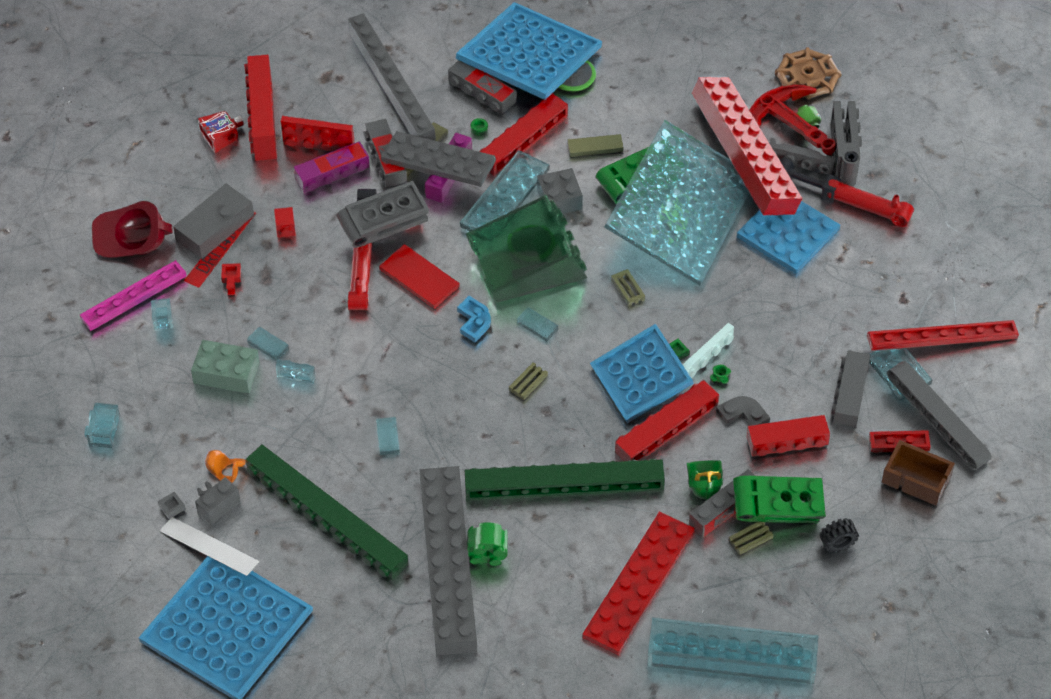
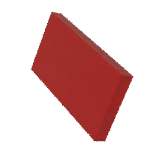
M405 244L379 266L381 272L433 309H436L460 287L458 281Z

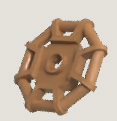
M806 47L804 50L790 54L785 53L779 67L775 70V76L778 77L782 86L805 85L813 88L821 86L822 88L817 89L816 93L804 96L807 100H811L813 97L833 93V88L841 77V71L836 67L830 54L826 55ZM789 63L792 64V67L786 68ZM785 75H789L792 81L788 82ZM826 76L831 77L829 83L825 81Z

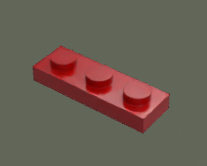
M928 430L869 432L871 452H893L899 440L925 451H930L931 448Z

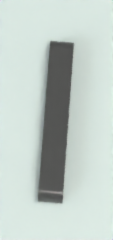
M901 361L887 371V376L893 385L971 469L976 470L991 460V453L908 362Z

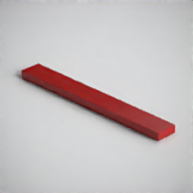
M1014 320L867 332L871 351L1018 339L1019 337Z

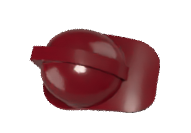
M139 201L117 210L104 212L92 222L93 249L97 254L107 258L150 253L163 243L165 235L173 233L172 224L165 222L157 207L149 201Z

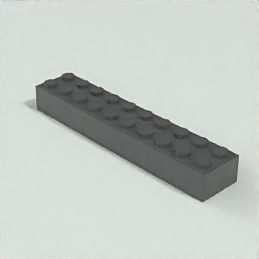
M459 466L419 469L436 656L476 653L477 637Z

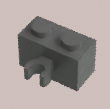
M226 477L213 487L210 482L206 481V491L197 488L198 495L200 496L195 501L197 514L210 526L241 502L239 489Z

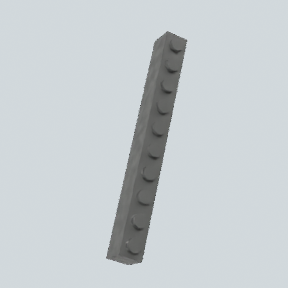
M362 13L348 18L349 34L409 133L436 141L435 128L365 14Z

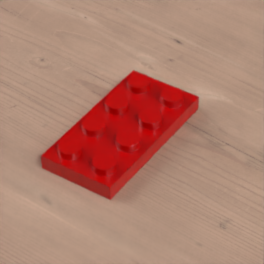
M282 116L280 121L283 145L335 151L355 143L353 125Z

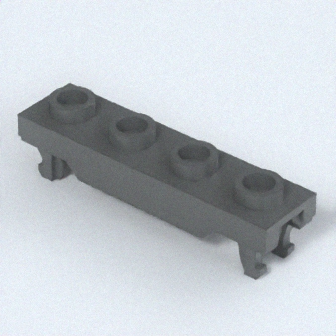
M770 138L769 144L779 159H789L798 168L826 175L833 174L836 160L832 158L834 153L824 156L818 151L786 143L776 144L775 138Z

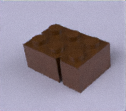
M899 440L884 468L881 483L895 489L902 487L903 492L937 506L952 476L955 463Z

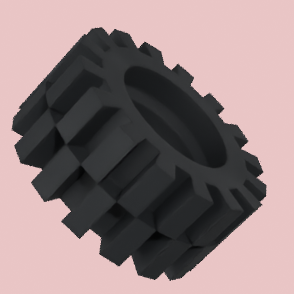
M844 518L843 521L842 519H838L837 522L835 520L832 521L831 525H825L826 528H822V532L819 533L826 551L830 553L850 548L849 545H854V541H858L859 537L853 521Z

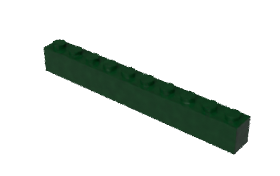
M263 444L245 459L246 470L252 477L256 476L265 487L273 489L278 497L281 499L285 498L295 510L299 509L308 520L316 522L321 530L324 532L328 531L338 543L346 545L351 553L354 555L358 554L368 566L372 565L376 568L381 576L388 577L393 581L409 566L408 554Z
M663 459L590 462L582 464L570 463L562 465L550 464L543 466L530 465L523 467L511 466L504 468L491 467L484 469L471 468L464 470L466 500L664 490L665 486Z

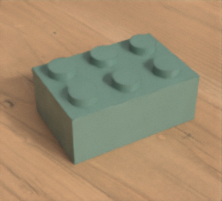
M202 340L191 369L193 383L249 394L260 364L258 349Z

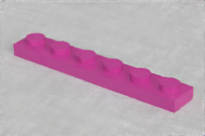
M175 260L81 313L80 319L92 331L187 276L186 271Z

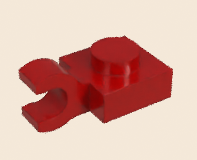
M241 263L222 264L221 280L222 283H226L227 295H235V283L241 282Z

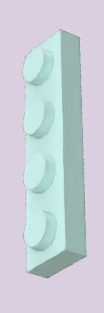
M727 323L683 364L691 378L695 376L700 368H704L713 356H717L725 345H729L732 342L734 326Z

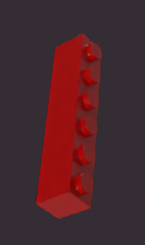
M552 93L536 107L531 108L525 116L519 118L514 125L508 127L498 138H494L488 146L482 148L479 152L494 155L496 158V162L489 173L493 176L498 174L568 116V104Z
M705 380L692 385L687 392L679 394L673 402L665 404L656 414H651L643 423L635 425L629 433L621 435L615 442V453L623 461H641L718 406L719 394Z

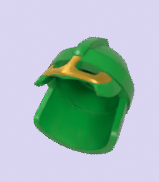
M721 460L687 462L688 485L698 498L707 501L720 491L724 482Z

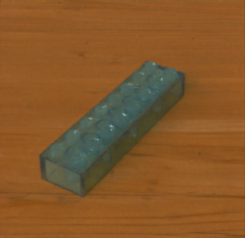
M652 617L647 666L814 684L819 635Z

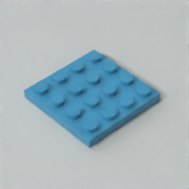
M801 201L794 215H763L759 210L737 232L736 237L797 274L840 230V224Z
M656 324L590 362L591 367L627 423L694 384L692 378Z

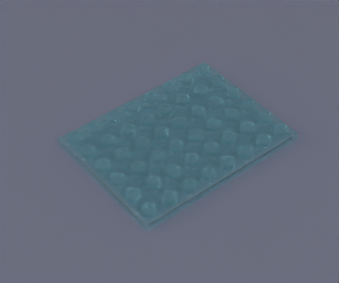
M664 120L604 228L700 286L750 192L730 159L667 120Z

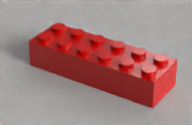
M269 54L247 56L248 63L244 64L245 74H248L245 77L246 88H249L246 90L247 101H250L247 104L248 115L251 114V116H248V128H252L248 131L249 142H253L250 143L251 154H255V161L277 159Z

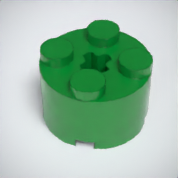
M490 522L479 523V527L474 529L471 526L467 531V548L470 563H490L492 566L501 565L502 560L508 555L507 529L505 528L504 531L501 525Z

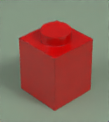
M293 207L274 209L277 238L296 236Z

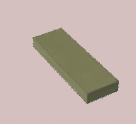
M621 134L567 139L570 157L624 151Z

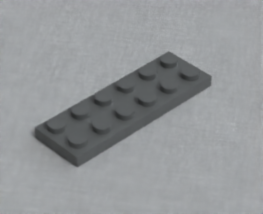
M398 131L395 132L381 156L382 162L479 187L483 185L496 162L494 155Z

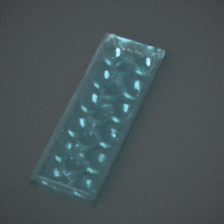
M518 150L460 221V227L492 242L537 186V176L546 174L550 169V165Z

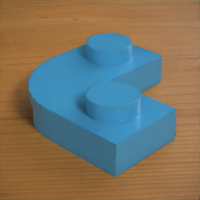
M468 296L457 307V312L469 319L460 328V333L476 342L490 327L491 316L489 309L471 296Z

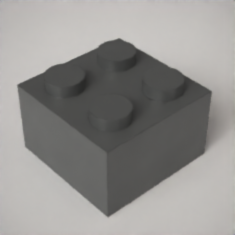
M573 168L537 176V191L547 217L582 209L583 195Z

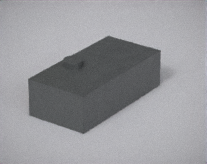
M227 183L224 184L173 226L176 241L200 259H203L254 216L252 201Z

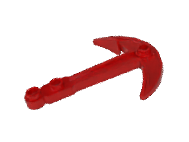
M805 85L780 86L761 95L749 109L759 127L761 126V119L770 113L804 136L816 148H821L824 154L831 155L836 150V144L833 139L828 138L824 132L810 125L783 103L790 98L792 101H796L804 96L817 92L816 88Z

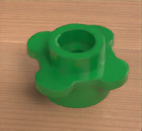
M721 364L712 368L711 381H718L722 384L729 382L728 376L731 374L729 368Z

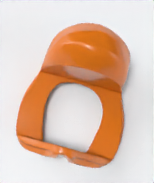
M211 450L205 459L206 468L219 481L226 477L231 483L235 481L238 475V467H243L246 464L245 459H229L219 450ZM233 464L232 476L223 475L222 471L224 468Z

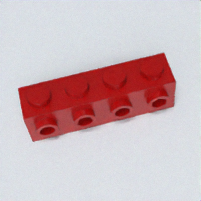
M825 415L752 425L747 428V441L751 456H765L772 453H784L791 450H804L806 448H819L829 445L830 431Z

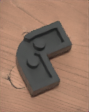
M738 396L716 406V412L726 425L741 417H744L750 426L770 422V417L755 399L747 396Z

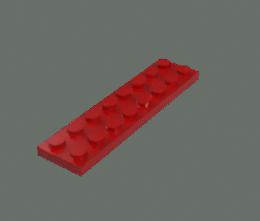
M659 511L582 633V638L619 656L694 534L695 528Z

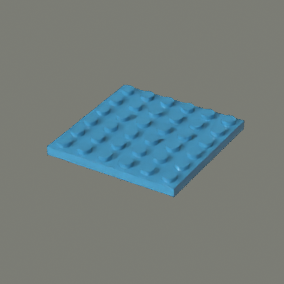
M514 2L456 53V59L545 100L602 47V41Z
M207 556L140 635L139 642L230 698L242 699L311 614L313 607L253 571L246 576Z

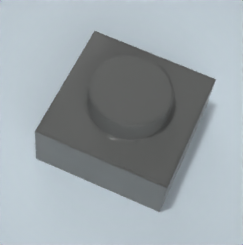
M175 491L157 501L158 506L168 519L186 510L185 504Z

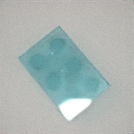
M906 348L877 350L871 353L869 364L899 400L905 397L889 380L887 371L901 361L908 362L928 385L932 384V378Z

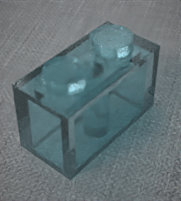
M94 404L93 410H90L89 426L85 427L84 432L89 446L113 447L121 416L118 405Z

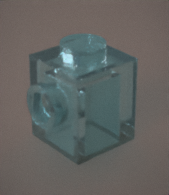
M170 298L151 300L154 330L173 328Z

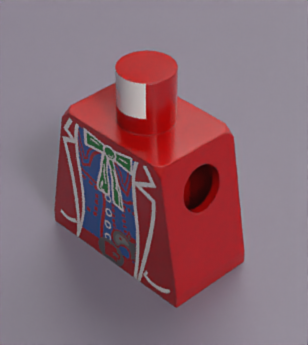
M226 111L198 118L199 130L215 153L238 139L237 128L244 126L241 116L231 119Z

